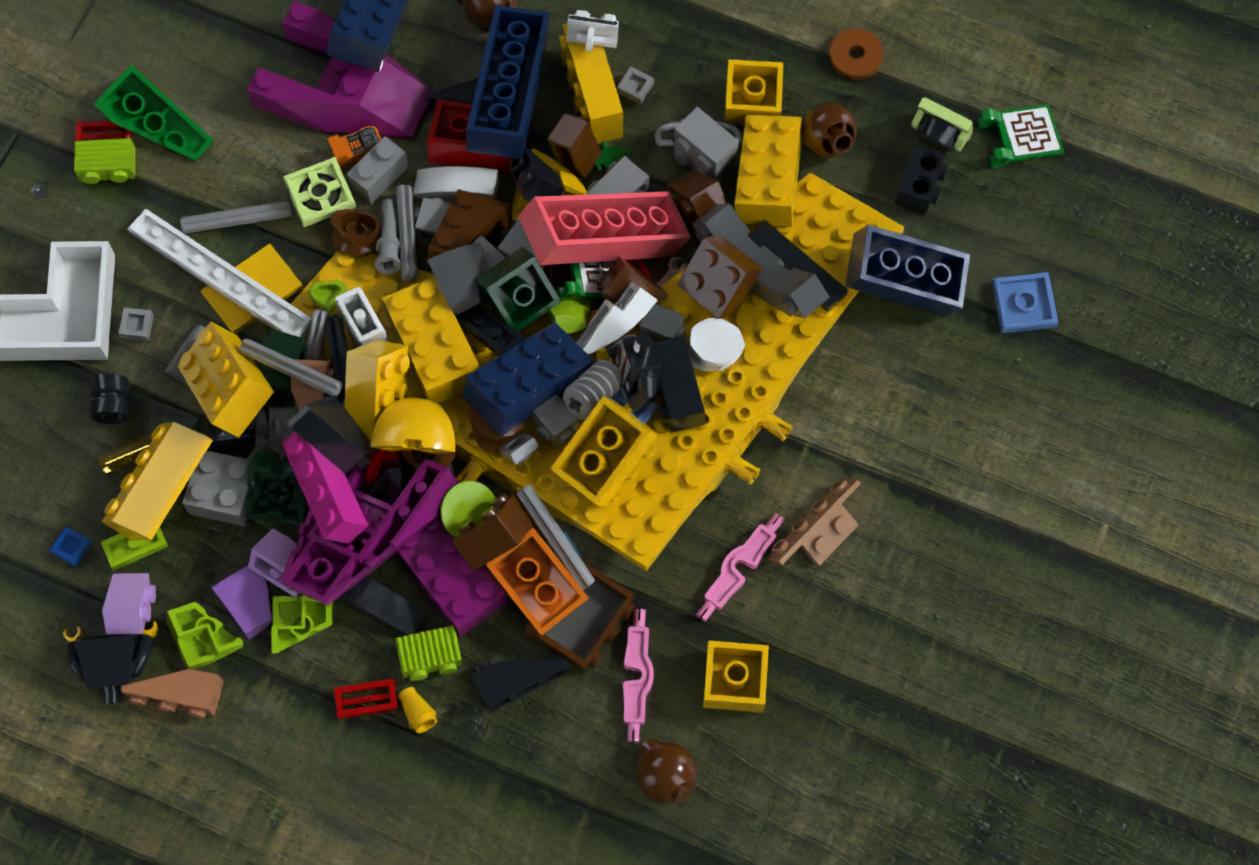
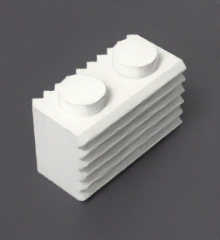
M356 287L336 297L335 301L339 316L343 319L344 326L349 331V335H351L357 348L376 340L387 341L386 331L361 287Z

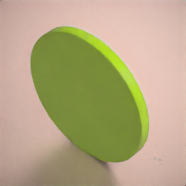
M463 481L452 486L445 493L440 505V518L444 528L456 538L460 534L458 531L460 526L470 519L476 522L481 519L480 515L492 507L490 502L495 499L493 493L485 485L475 481Z

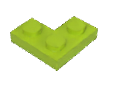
M160 527L152 540L132 541L121 534H117L101 542L113 571L169 547Z

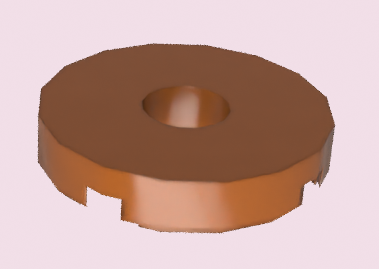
M853 28L842 31L834 38L830 46L829 60L832 68L838 75L859 81L868 79L877 73L883 60L884 50L880 40L873 33L865 29ZM858 50L863 54V57L854 59L849 55V52Z

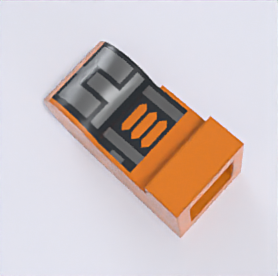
M368 126L341 138L335 135L327 139L333 157H336L342 171L355 166L381 140V136L376 127Z

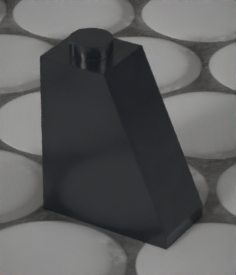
M328 396L306 404L287 422L291 429L344 473L354 469L358 472L363 470L372 462L370 456L378 450L377 448L370 447L371 440L335 396Z

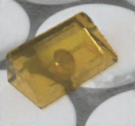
M147 433L98 454V464L105 473H108L136 461L140 452L143 449H147L151 444L152 433Z

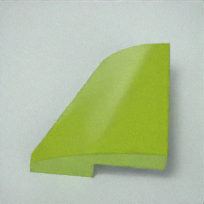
M594 298L561 300L559 304L546 312L549 316L550 325L556 322L567 334L586 329L587 319L592 314L590 306H594L595 301Z
M304 595L297 598L293 596H273L272 653H279L330 627L333 623V602L326 606Z
M197 602L167 611L166 623L186 669H198L243 647L244 643L240 637L235 638L223 628V624L218 619L208 616L206 610Z

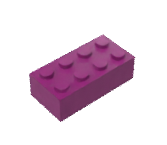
M438 515L396 551L395 554L448 623L455 627L456 633L461 638L508 603L507 594L485 565L475 571L471 568L452 543L456 538L444 528L440 515Z

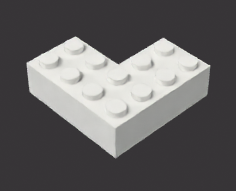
M108 241L51 242L47 294L0 295V361L108 360L115 254Z

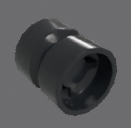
M112 373L93 376L91 378L90 395L95 400L90 402L89 418L101 424H119L127 421L129 403L125 399L129 396V379L123 375Z

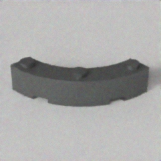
M730 203L716 204L692 223L697 231L696 236L700 242L707 237L722 235L760 265L763 270L750 291L788 316L806 318L830 298L816 274L804 272L795 267L790 271L783 267L784 263L767 247L764 245L758 247L747 236L750 230L736 214Z

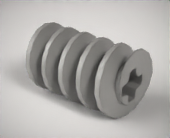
M598 360L586 372L573 381L563 393V400L570 413L581 420H586L602 396L611 399L619 391V383L622 378L621 371L610 361Z

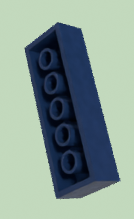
M495 6L466 129L468 152L517 159L523 158L549 38L550 13Z

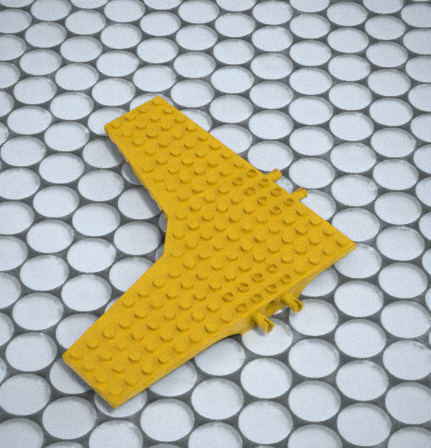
M809 173L797 182L792 227L773 226L843 286L846 285L853 234L867 225L899 234L904 232V226L812 173ZM745 224L750 230L747 236L759 225ZM337 251L291 305L312 318L313 311L320 309L310 299L309 288L312 284L316 282L329 283L333 280H339L345 284L347 292L356 287H361L386 331L387 341L399 344L385 314L382 297L435 275L417 269L416 281L405 282L402 280L401 268L398 272L389 275L378 272L375 268V261L378 255L370 254L363 258L344 255ZM685 267L661 285L668 294V297L665 301H659L655 304L684 315L683 327H686L684 338L688 348L690 346L691 329L699 322L716 316L677 285L687 268ZM847 288L848 295L829 312L819 306L806 318L790 317L750 291L735 315L721 318L738 327L741 332L745 348L740 357L721 372L719 370L702 371L693 367L705 410V425L670 433L668 422H662L660 410L658 409L645 423L658 435L606 506L596 505L550 469L568 444H562L555 449L549 441L547 443L544 442L536 431L537 427L534 424L533 416L524 421L521 430L515 435L517 436L522 432L532 436L539 446L526 461L515 464L504 459L500 451L490 453L481 448L474 438L472 425L469 423L468 413L470 405L462 397L463 393L438 403L451 421L456 442L457 458L467 464L455 479L458 483L463 481L476 482L483 474L511 493L531 485L552 517L581 529L647 571L688 516L710 492L716 490L729 471L746 481L749 485L754 482L753 478L756 480L760 468L741 458V455L762 428L778 437L781 441L786 439L785 435L788 436L793 425L788 424L773 413L778 408L779 402L799 370L859 291ZM490 302L483 304L486 308H488L495 315H497ZM336 309L330 316H332L333 314L339 315L338 309ZM598 310L591 311L592 314L590 318L587 319L588 324ZM544 313L518 332L525 339H528L550 325L549 316ZM644 317L619 339L597 351L605 352L608 346L631 334H640V324ZM344 326L347 349L350 351L357 348V346L354 344L351 335H349L346 326ZM461 327L480 367L498 357ZM584 329L569 333L568 335L576 342ZM309 332L298 344L304 350L307 347ZM326 334L321 361L332 362L328 335ZM409 365L407 370V398L426 399ZM657 397L655 402L659 408L663 404L661 397ZM577 418V419H578L579 428H580L581 425H582L584 422H583L582 420H580L579 418Z

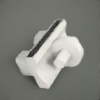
M577 10L574 15L569 14L567 41L586 44V51L588 52L593 51L594 45L616 48L619 21H616V16L612 14H604L599 19L590 17L587 11Z

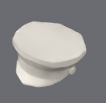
M717 317L707 318L691 329L688 352L692 366L702 371H724L725 368L729 367L740 357L745 348L739 328L726 320L718 319Z

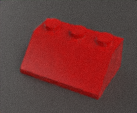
M438 99L427 139L428 162L450 166L498 169L499 173L510 174L508 167L513 158L467 151L466 129L472 104Z

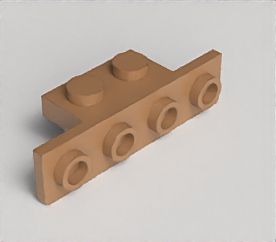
M841 478L831 486V491L826 497L815 502L811 507L812 511L804 519L797 521L792 526V532L772 547V552L767 556L770 563L783 565L800 547L814 565L820 566L858 526V523L842 505L861 484L858 479Z

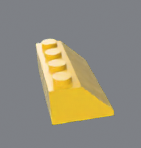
M175 422L158 425L151 435V444L147 449H143L136 458L135 463L137 466L132 474L126 475L120 484L122 490L119 495L107 504L104 510L106 515L102 522L132 541L152 540L213 441L211 438Z

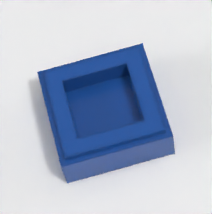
M65 526L49 552L70 565L77 567L92 542Z

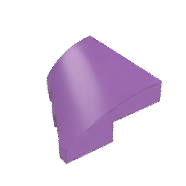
M248 566L212 587L249 640L273 623L267 580L248 568Z

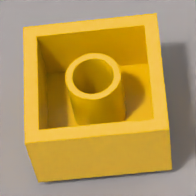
M728 59L724 123L745 125L746 115L781 116L782 62Z
M708 641L703 708L763 713L766 700L769 645Z

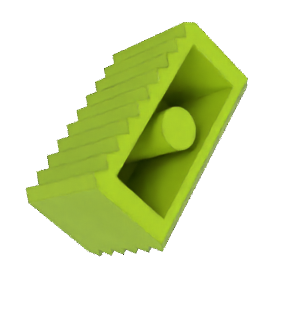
M131 138L75 141L74 171L79 181L87 184H96L101 180H112L113 182L121 183L129 178H135L136 148Z
M452 625L395 638L403 677H410V681L423 680L428 677L427 673L439 671L441 675L451 674L457 671V667L463 666L455 627Z

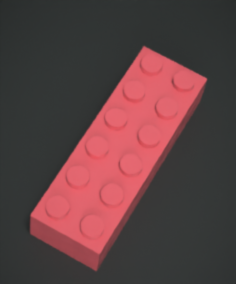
M669 191L534 197L518 216L539 265L615 261L618 256L624 260L674 257L691 239Z

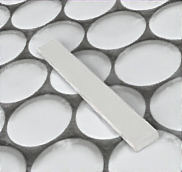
M146 208L127 228L130 234L296 345L310 331L312 318Z

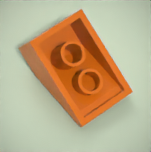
M534 528L527 532L518 546L486 564L487 569L541 636L589 599Z

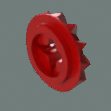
M378 449L370 456L372 462L363 473V477L366 479L365 485L371 488L387 469L399 467L400 458L398 451L391 452Z

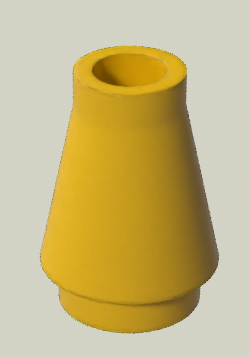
M408 687L398 695L411 729H415L416 733L426 732L437 723L436 711L416 692L414 687Z

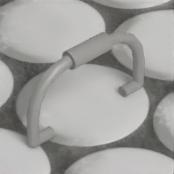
M681 119L680 122L662 125L656 129L655 140L657 145L673 146V139H662V133L675 129L684 119ZM715 121L725 130L733 133L739 144L743 143L741 132L735 126Z

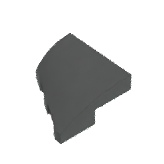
M481 243L455 248L427 260L454 315L481 303V289L476 281V278L483 273L481 256L484 254V249Z

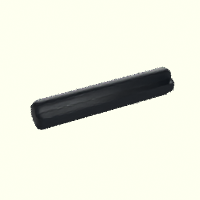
M333 314L326 319V329L334 378L342 382L344 388L348 349L343 319L338 314Z

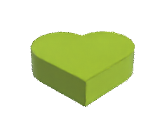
M333 280L329 283L316 282L309 288V295L313 304L322 310L330 312V315L337 309L336 297L347 292L345 284L339 280Z

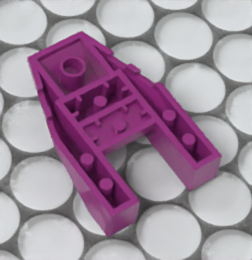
M293 1L282 24L288 40L327 53L331 30L336 20L316 8ZM386 55L379 73L332 57L316 89L258 68L247 89L252 106L326 134H332V132L352 134L364 127L374 126L378 129L381 137L413 139L429 107L428 94L434 92L389 55Z
M425 458L392 506L366 494L370 487L365 485L366 479L363 477L366 467L359 472L354 469L345 473L368 527L349 544L323 538L313 513L309 509L305 523L301 522L298 543L295 550L292 549L280 583L328 606L377 569L440 515L441 501L445 493L458 483L449 468Z

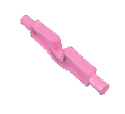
M774 513L765 526L760 524L744 545L733 549L726 556L721 567L720 576L705 594L704 600L706 602L696 613V616L699 619L701 618V621L706 622L715 609L720 611L745 583V577L735 568L736 564L742 563L751 569L757 568L764 554L775 541V531L784 522L781 516L778 519L779 514Z
M634 609L633 627L628 628L624 668L638 671L642 674V677L639 680L625 681L623 683L624 724H628V743H632L633 732H635L634 743H640V725L645 724L646 696L652 688L654 679L653 665L648 657L649 628L645 627L646 610H640V620H638L639 609Z

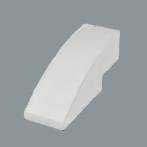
M464 166L420 169L417 172L413 197L441 198L451 203L457 190L460 189L495 199L499 183L498 169Z
M631 282L615 305L607 299L604 301L576 343L587 354L602 349L632 329L658 300Z

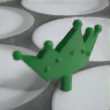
M603 141V150H600L601 156L594 165H596L598 171L601 170L602 164L608 169L616 160L619 162L622 159V155L630 154L631 151L625 150L616 144L608 148L607 142Z

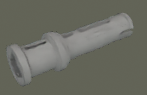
M385 199L381 203L380 238L376 242L378 257L375 261V268L378 272L386 275L394 274L401 268V262L398 258L401 247L400 241L397 239V201H394L393 208V199Z

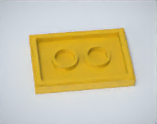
M268 244L235 267L283 300H287L303 289L302 283L271 244ZM206 286L200 290L203 297L233 334L236 335L258 320L211 287Z

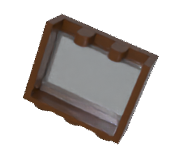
M583 561L595 580L592 585L583 589L589 599L542 636L532 624H527L525 636L535 640L560 658L566 659L568 663L584 674L589 667L594 669L603 654L599 651L605 643L610 645L619 632L615 627L620 620L624 619L626 621L633 612L635 605L632 602L635 594Z

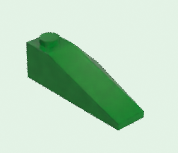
M132 64L94 103L114 124L195 161L215 141Z

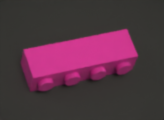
M294 432L282 443V446L324 539L349 544L368 527V524L345 473Z

